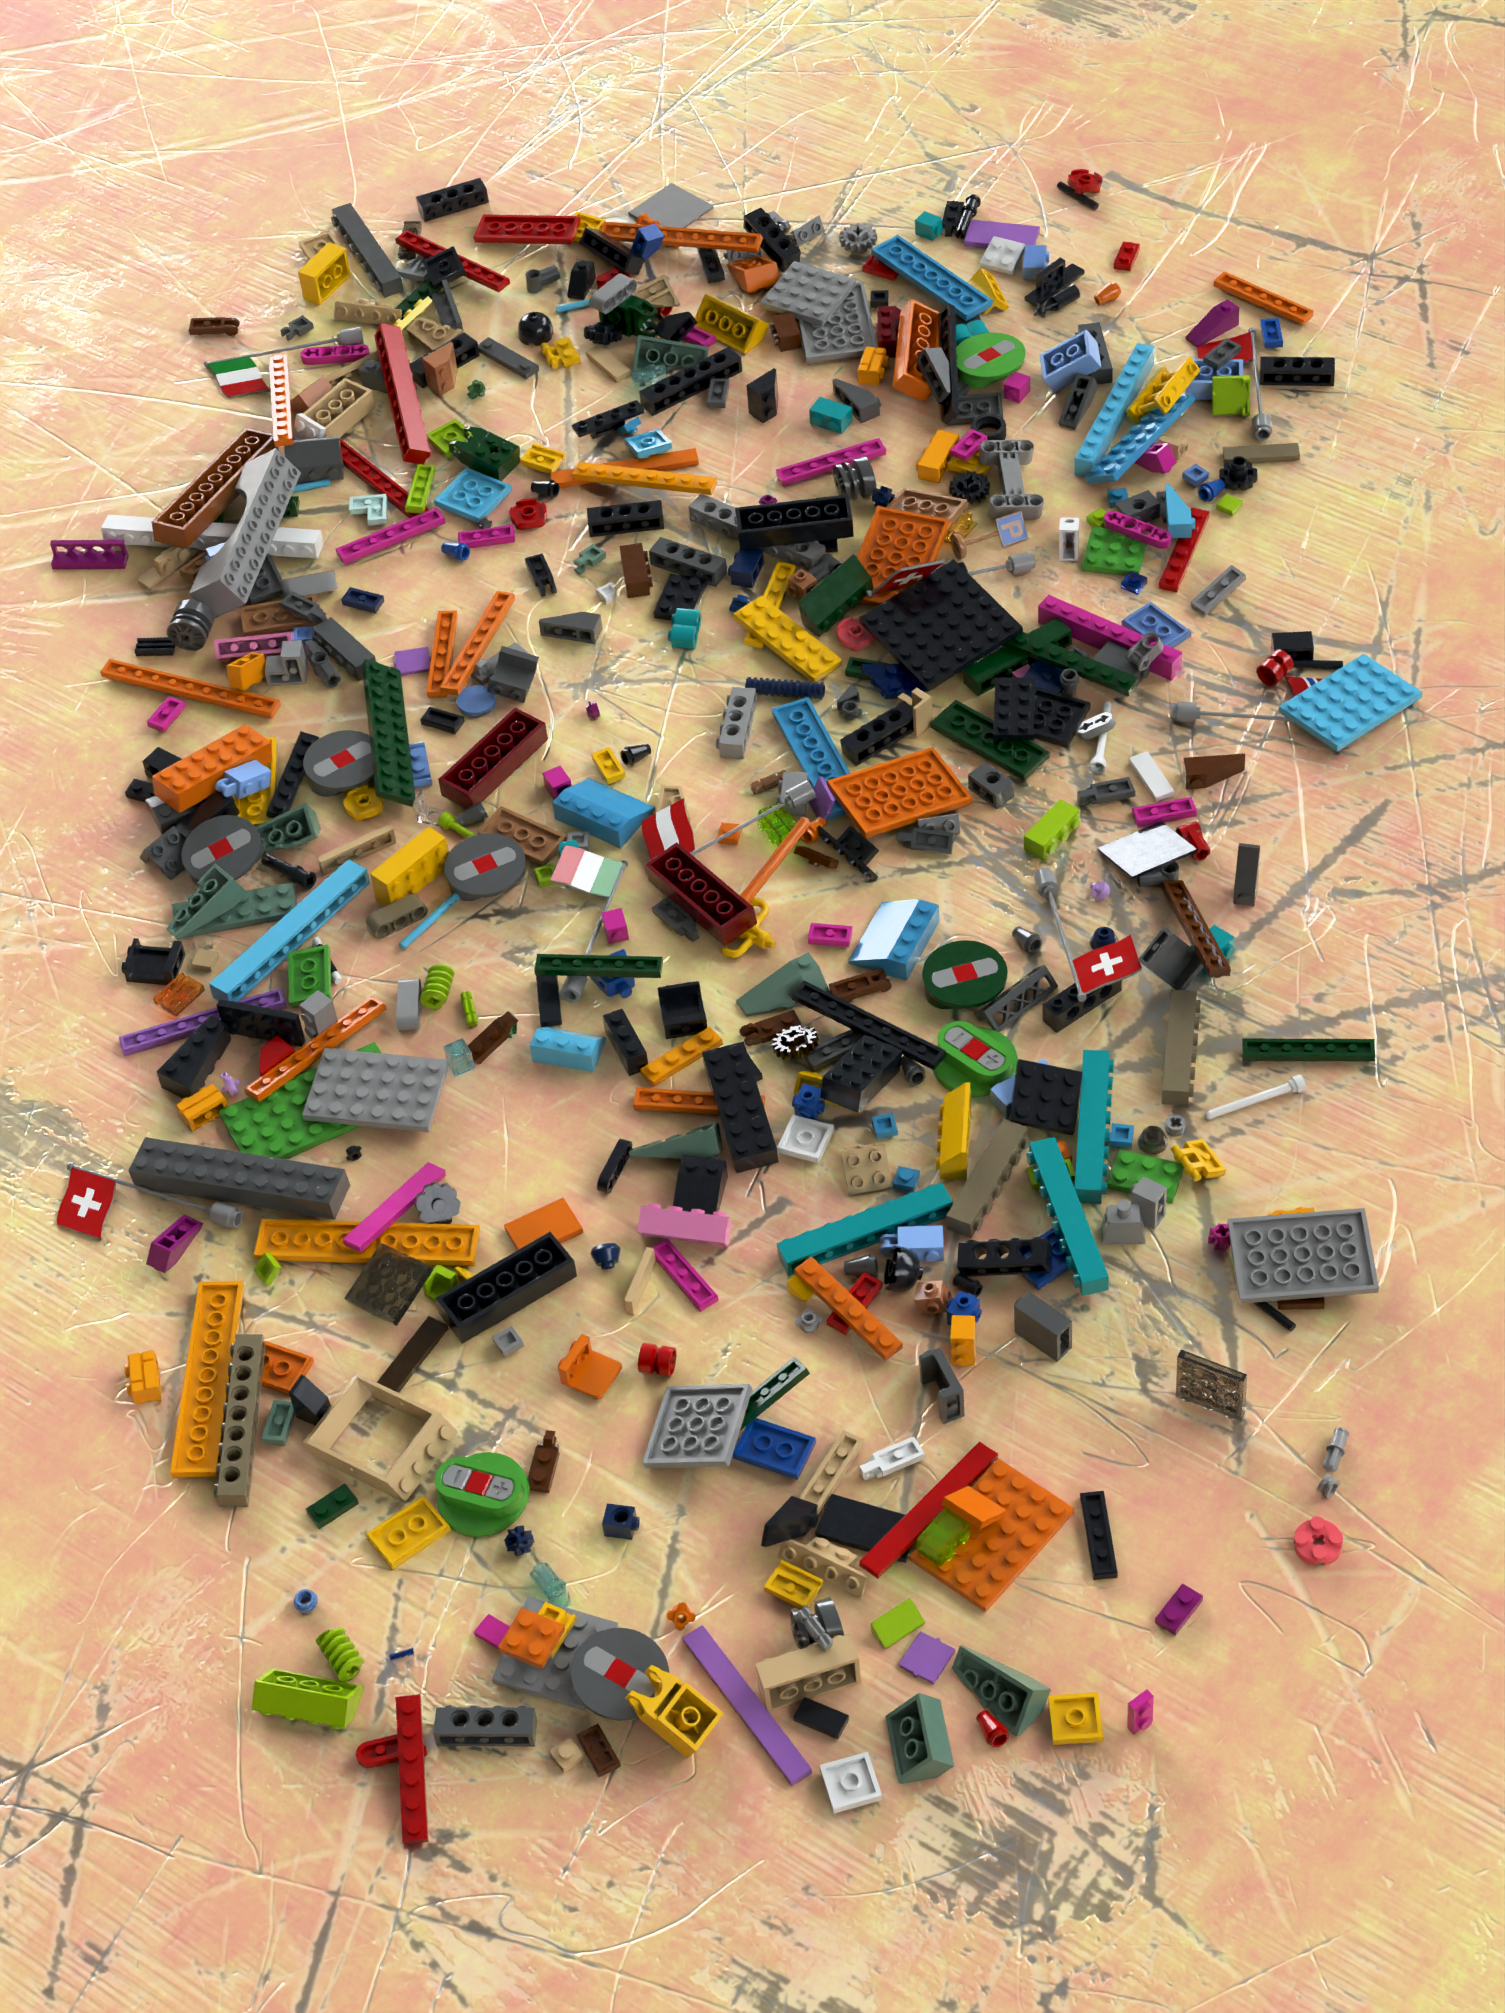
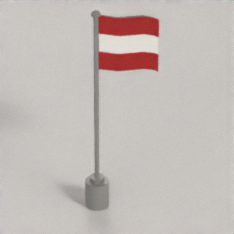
M806 779L785 791L786 796L783 797L785 801L696 850L693 831L685 811V798L642 821V833L650 854V860L676 842L694 856L786 804L788 807L798 808L816 798L815 791Z

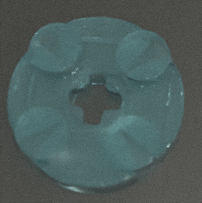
M650 364L644 367V371L632 373L631 377L635 387L646 386L645 383L647 382L653 384L664 379L668 373L665 364L656 367L655 364Z

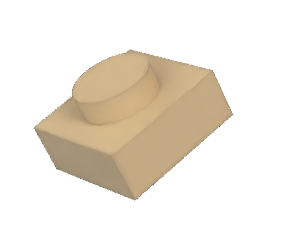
M570 1737L549 1751L551 1758L564 1773L585 1760L584 1754Z

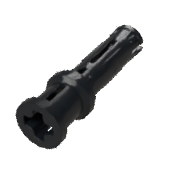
M970 194L966 197V204L962 207V217L954 233L957 238H959L960 234H962L960 239L965 237L971 219L977 214V207L980 206L981 199L975 194Z
M270 853L263 855L269 859L262 858L261 863L288 876L291 882L299 883L307 890L314 886L317 878L315 873L307 872L299 865L292 866Z

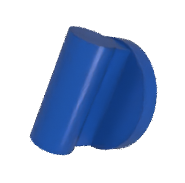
M743 595L733 597L729 610L732 612L738 611L750 603L748 601L749 598Z

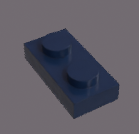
M350 587L341 601L344 606L377 613L384 603V596Z

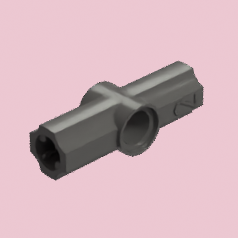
M306 641L303 645L305 656L312 665L315 675L320 677L325 686L330 688L337 686L341 678L329 661L328 654L321 649L317 641Z

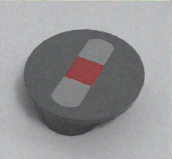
M352 730L337 731L319 738L308 748L304 756L303 767L308 776L310 787L315 794L324 797L335 796L346 790L358 788L374 778L370 735Z
M223 815L208 819L198 825L186 838L181 856L183 865L195 884L215 863L234 880H237L249 872L260 860L264 852V846L256 827L250 821L235 815Z
M484 833L466 838L455 845L446 857L444 872L451 894H458L459 900L474 901L480 898L500 895L514 887L525 876L526 859L522 847L515 840L501 834Z
M609 1628L591 1635L578 1647L571 1664V1680L577 1697L591 1712L606 1719L626 1721L639 1719L633 1707L625 1698L628 1693L633 1690L647 1697L653 1698L655 1696L654 1686L645 1673L647 1668L653 1665L669 1673V1666L663 1651L650 1637L633 1629Z

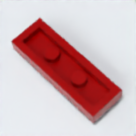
M863 1272L849 1290V1293L867 1308L883 1288V1282ZM834 1311L826 1320L828 1326L844 1335L851 1329Z

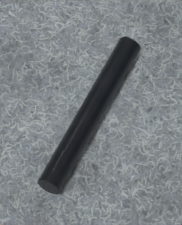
M1061 181L1057 184V188L1091 208L1098 209L1099 203L1083 194L1075 193L1073 188Z
M1293 660V668L1340 669L1343 667V661Z
M1268 1302L1254 1303L1290 1332L1296 1327L1294 1322Z

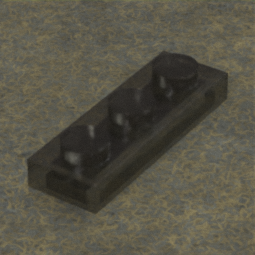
M404 221L402 233L408 230L420 236L422 229L421 221ZM399 245V259H416L417 253Z

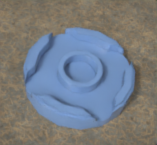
M483 685L467 687L457 696L458 709L465 716L481 717L483 716L482 714L486 712L488 714L495 708V694L487 692L488 687Z

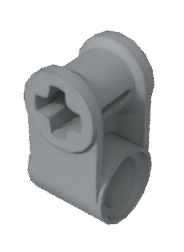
M1148 632L1128 650L1125 659L1132 661L1139 671H1143L1163 651V643L1156 633ZM1156 642L1155 645L1149 646L1150 643Z

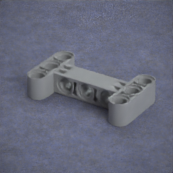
M987 440L981 443L979 462L986 466L998 467L1002 495H993L989 501L988 516L993 520L1022 511L1024 520H1035L1042 515L1043 497L1038 494H1025L1020 465L1030 464L1033 457L1034 444L1029 440Z

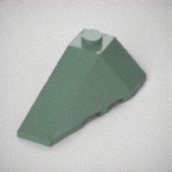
M638 335L632 371L653 374L685 369L707 358L709 347Z
M216 863L200 878L197 883L199 887L194 894L190 893L187 898L189 902L185 908L178 911L166 929L177 940L234 908L247 894Z
M808 952L789 961L737 999L736 1003L745 1016L749 1017L770 1013L773 1009L785 1007L786 1010L792 1009L793 1005H799L800 1003L792 1000V993L803 980L829 993L830 991L819 965Z
M716 1122L692 1129L685 1136L676 1134L666 1138L664 1142L658 1140L632 1148L629 1151V1155L682 1159L683 1155L716 1159L718 1158L717 1154H720L723 1150L719 1123Z

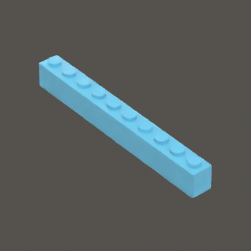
M1136 344L1074 458L1076 476L1085 478L1090 469L1096 466L1107 453L1127 415L1125 410L1137 397L1154 365V346Z
M348 859L209 983L213 998L218 1001L219 999L234 1002L241 1000L288 957L289 952H294L370 883L367 869Z

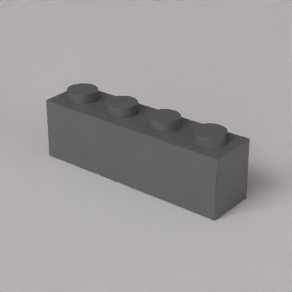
M332 617L312 628L314 633L313 640L317 641L328 656H332L339 666H343L350 676H354L358 681L362 680V663L365 659L376 661L375 656Z

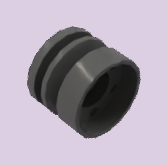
M863 456L853 459L851 466L848 462L833 466L834 483L838 494H848L849 501L851 499H858V492L862 497L872 495L874 490L877 489L875 475L867 457Z
M193 599L183 600L176 606L173 618L167 628V636L175 646L188 651L199 650L203 648L207 641L215 616L206 604Z
M827 1597L815 1601V1613L812 1616L818 1620L826 1631L825 1633L831 1638L837 1635L844 1636L842 1624L832 1599ZM802 1605V1606H801V1610H802L803 1608H805V1607H806V1608H808V1607H807L806 1605ZM790 1609L791 1630L797 1647L803 1649L812 1643H818L814 1641L805 1629V1625L797 1618L798 1609Z

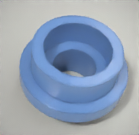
M308 1589L300 1590L294 1598V1606L301 1613L313 1611L318 1604L317 1595Z

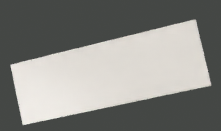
M1147 751L1129 757L1130 765L1155 802L1174 796L1173 788Z

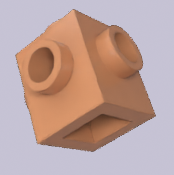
M803 569L788 577V591L799 600L818 585L817 579Z
M943 1280L918 1282L914 1302L921 1315L946 1313L947 1305L952 1295Z

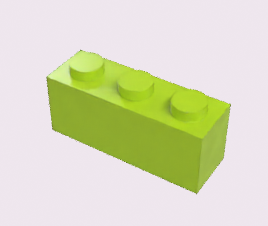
M1060 799L1024 835V850L1045 860L1049 854L1054 853L1056 847L1061 842L1066 841L1073 830L1080 826V809Z

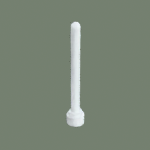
M1106 701L1104 703L1102 713L1111 712V702ZM1107 732L1099 735L1096 756L1090 761V770L1095 774H1102L1106 770L1107 762L1104 758Z
M1301 1074L1293 1076L1286 1084L1209 1110L1205 1113L1206 1119H1213L1290 1091L1297 1094L1306 1091L1305 1081Z

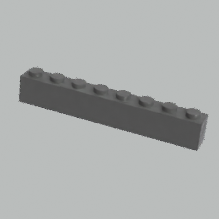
M348 203L332 209L333 216L331 221L333 226H337L339 235H343L346 245L350 246L352 254L356 255L358 263H362L364 272L368 273L370 281L375 283L377 291L381 292L384 298L404 291L400 274L352 204Z

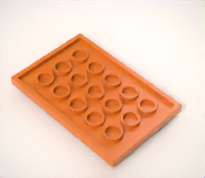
M877 506L857 555L858 560L872 578L873 588L876 589L891 574L901 568L935 562L949 529L950 520ZM904 589L873 595L872 598L864 597L859 603L879 606Z
M934 747L827 781L830 792L865 839L918 822V819L930 818L970 805L973 797Z
M999 1458L971 1488L1006 1509L1004 1518L978 1529L952 1511H949L909 1555L911 1562L984 1612L988 1611L1074 1514L1072 1506Z

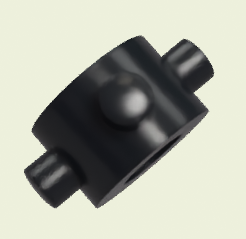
M350 1146L346 1149L348 1155L346 1159L348 1161L358 1160L362 1156L360 1152L362 1148L360 1146Z

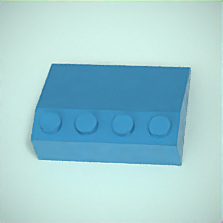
M590 778L564 789L552 802L556 820L583 832L589 831V835L618 848H622L640 828L642 821L655 811L654 806Z
M920 899L882 902L850 957L849 964L869 970L883 968L886 975L907 981L940 922L939 905Z

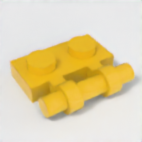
M569 337L552 341L551 347L545 342L540 345L543 356L546 357L548 365L553 369H557L559 364L566 368L581 363L580 356Z
M1204 1139L1187 1141L1183 1149L1178 1145H1174L1171 1148L1176 1162L1182 1164L1186 1175L1195 1182L1202 1178L1200 1173L1207 1179L1224 1176L1227 1170Z

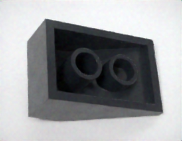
M683 1155L677 1176L673 1206L681 1207L683 1211L691 1212V1209L704 1210V1214L713 1215V1212H719L728 1178L726 1160Z

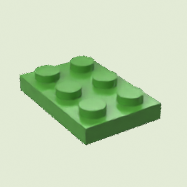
M328 945L288 953V986L291 1008L300 1006L301 1003L318 990L332 999L331 955Z
M1119 1149L1107 1183V1189L1130 1194L1132 1186L1138 1183L1144 1176L1167 1187L1166 1202L1173 1204L1184 1167L1181 1163Z

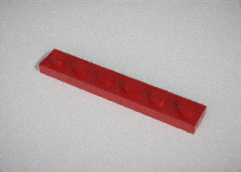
M1196 508L1190 509L1191 518H1195V529L1192 530V537L1178 538L1159 581V589L1178 592L1210 517V511Z
M420 1694L395 1697L402 1842L403 1844L429 1842Z

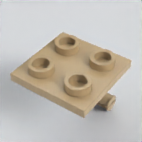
M874 1142L862 1145V1143H858L857 1146L845 1148V1151H841L849 1195L892 1188L885 1144L876 1145Z

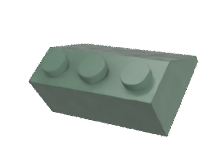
M918 1693L885 1716L898 1783L904 1784L938 1778L954 1767L940 1699Z

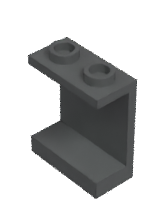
M501 646L493 676L489 678L487 692L525 703L537 670L539 657Z

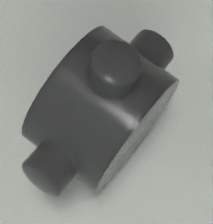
M485 516L479 521L478 528H490L492 521L488 520Z

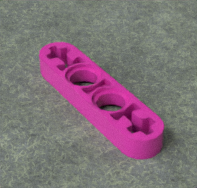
M358 344L305 348L300 354L303 364L316 365L355 362L370 355L367 345Z
M1109 511L1104 515V526L1110 530L1159 549H1166L1171 545V534L1164 529L1117 511ZM1126 525H1132V526H1134V527H1133V528H1126L1125 526H1126ZM1147 531L1150 532V534L1144 535L1142 534V532Z

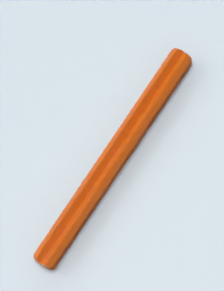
M801 817L741 893L740 896L748 903L753 900L809 828L811 823L808 818Z

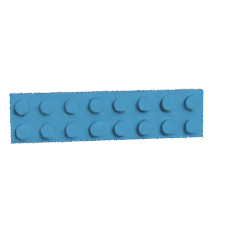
M899 235L871 249V255L945 307L949 303L954 305L955 314L965 321L992 307L993 300Z
M1182 393L1164 415L1159 408L1149 411L1140 419L1141 421L1130 429L1131 431L1120 439L1121 441L1110 449L1111 451L1106 456L1100 459L1096 466L1090 469V472L1085 476L1087 483L1117 481L1196 400L1194 395Z
M809 697L771 708L772 715L802 771L808 772V781L812 787H815L818 777H823L827 784L828 780L850 774ZM835 799L830 811L831 814L828 816L829 820L846 815V812Z

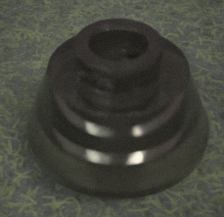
M1148 1126L1139 1135L1138 1146L1145 1153L1158 1154L1167 1148L1168 1138L1160 1127Z

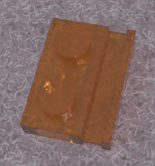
M181 972L153 1000L156 1005H161V1008L177 1017L205 991L203 984L190 976H185Z

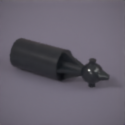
M1070 284L1051 295L1044 306L1037 304L1034 316H1042L1044 318L1046 317V311H1058L1079 299V289L1076 285Z

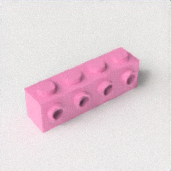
M285 632L214 640L216 659H222V663L234 662L233 658H242L251 652L264 654L265 658L277 653L281 655L282 641H294V633Z
M648 1203V1207L641 1206L637 1233L646 1237L668 1238L670 1240L728 1247L732 1220L726 1217L727 1214L723 1212H713V1215L704 1214L705 1211L700 1209H691V1212H687L677 1206L663 1209L659 1204Z

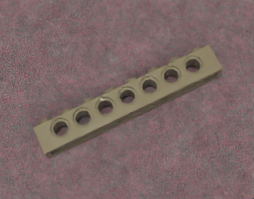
M235 1334V1343H231L230 1354L233 1360L232 1363L228 1364V1376L230 1377V1383H226L228 1402H224L223 1406L226 1420L225 1423L221 1424V1436L224 1438L223 1443H219L221 1463H217L216 1475L219 1477L218 1484L214 1485V1497L218 1498L220 1507H248L266 1350L263 1334Z

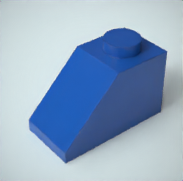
M656 224L639 228L631 250L645 258V262L660 249L664 239L662 231Z

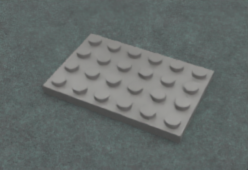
M863 281L856 282V286L823 326L798 319L807 363L861 357L866 346L877 348Z
M324 1048L303 1111V1119L307 1121L429 1133L449 1068V1062L445 1059Z
M1365 1208L1231 1218L1227 1221L1239 1304L1378 1293L1379 1291Z

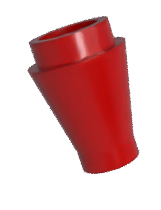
M988 1710L981 1711L977 1715L976 1720L981 1727L987 1744L993 1747L1002 1746L1009 1738L1007 1727L993 1717Z

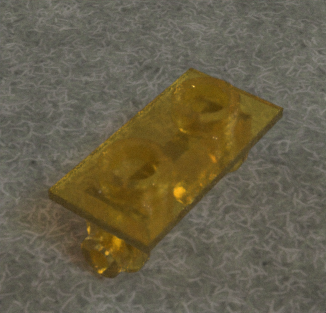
M970 511L963 512L958 521L948 529L944 539L945 542L951 544L950 536L954 533H959L965 538L978 523L972 521L973 515Z

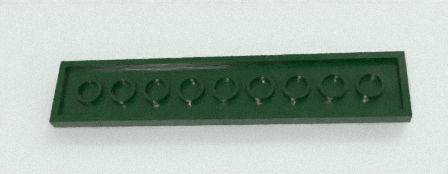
M365 659L362 663L376 796L413 807L416 803L401 672L394 667Z

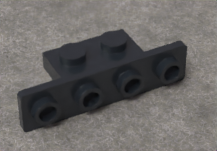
M1061 257L1036 274V289L1025 296V301L1037 307V304H1043L1051 295L1064 289L1085 274V270L1073 263L1065 268V260Z
M638 400L574 423L572 424V429L578 437L590 434L592 439L616 431L625 425V420L643 414L644 408Z
M820 825L817 827L822 833L819 837L827 844L830 842L835 844L832 848L840 855L845 853L847 855L845 859L854 867L858 864L861 867L859 871L868 878L871 875L875 880L878 878L866 865L879 850L851 825L837 840Z

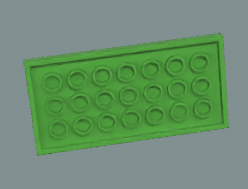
M375 1042L355 1050L381 1053ZM318 1067L292 1078L261 1102L248 1097L218 1111L239 1152L285 1160L361 1126L307 1121L303 1119V1111Z

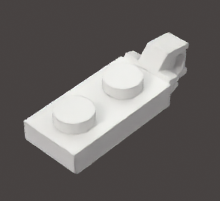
M915 1437L908 1438L873 1453L867 1463L859 1466L860 1475L864 1481L875 1476L877 1478L884 1477L924 1460L925 1453Z

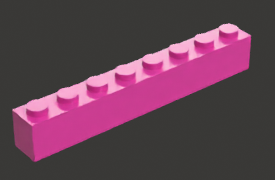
M1048 595L1038 605L1039 624L1044 625L1055 618H1059L1072 630V638L1099 650L1108 641L1130 649L1144 636L1051 595ZM1156 642L1150 643L1149 646L1155 645ZM1163 644V651L1149 665L1150 672L1172 681L1182 670V652Z

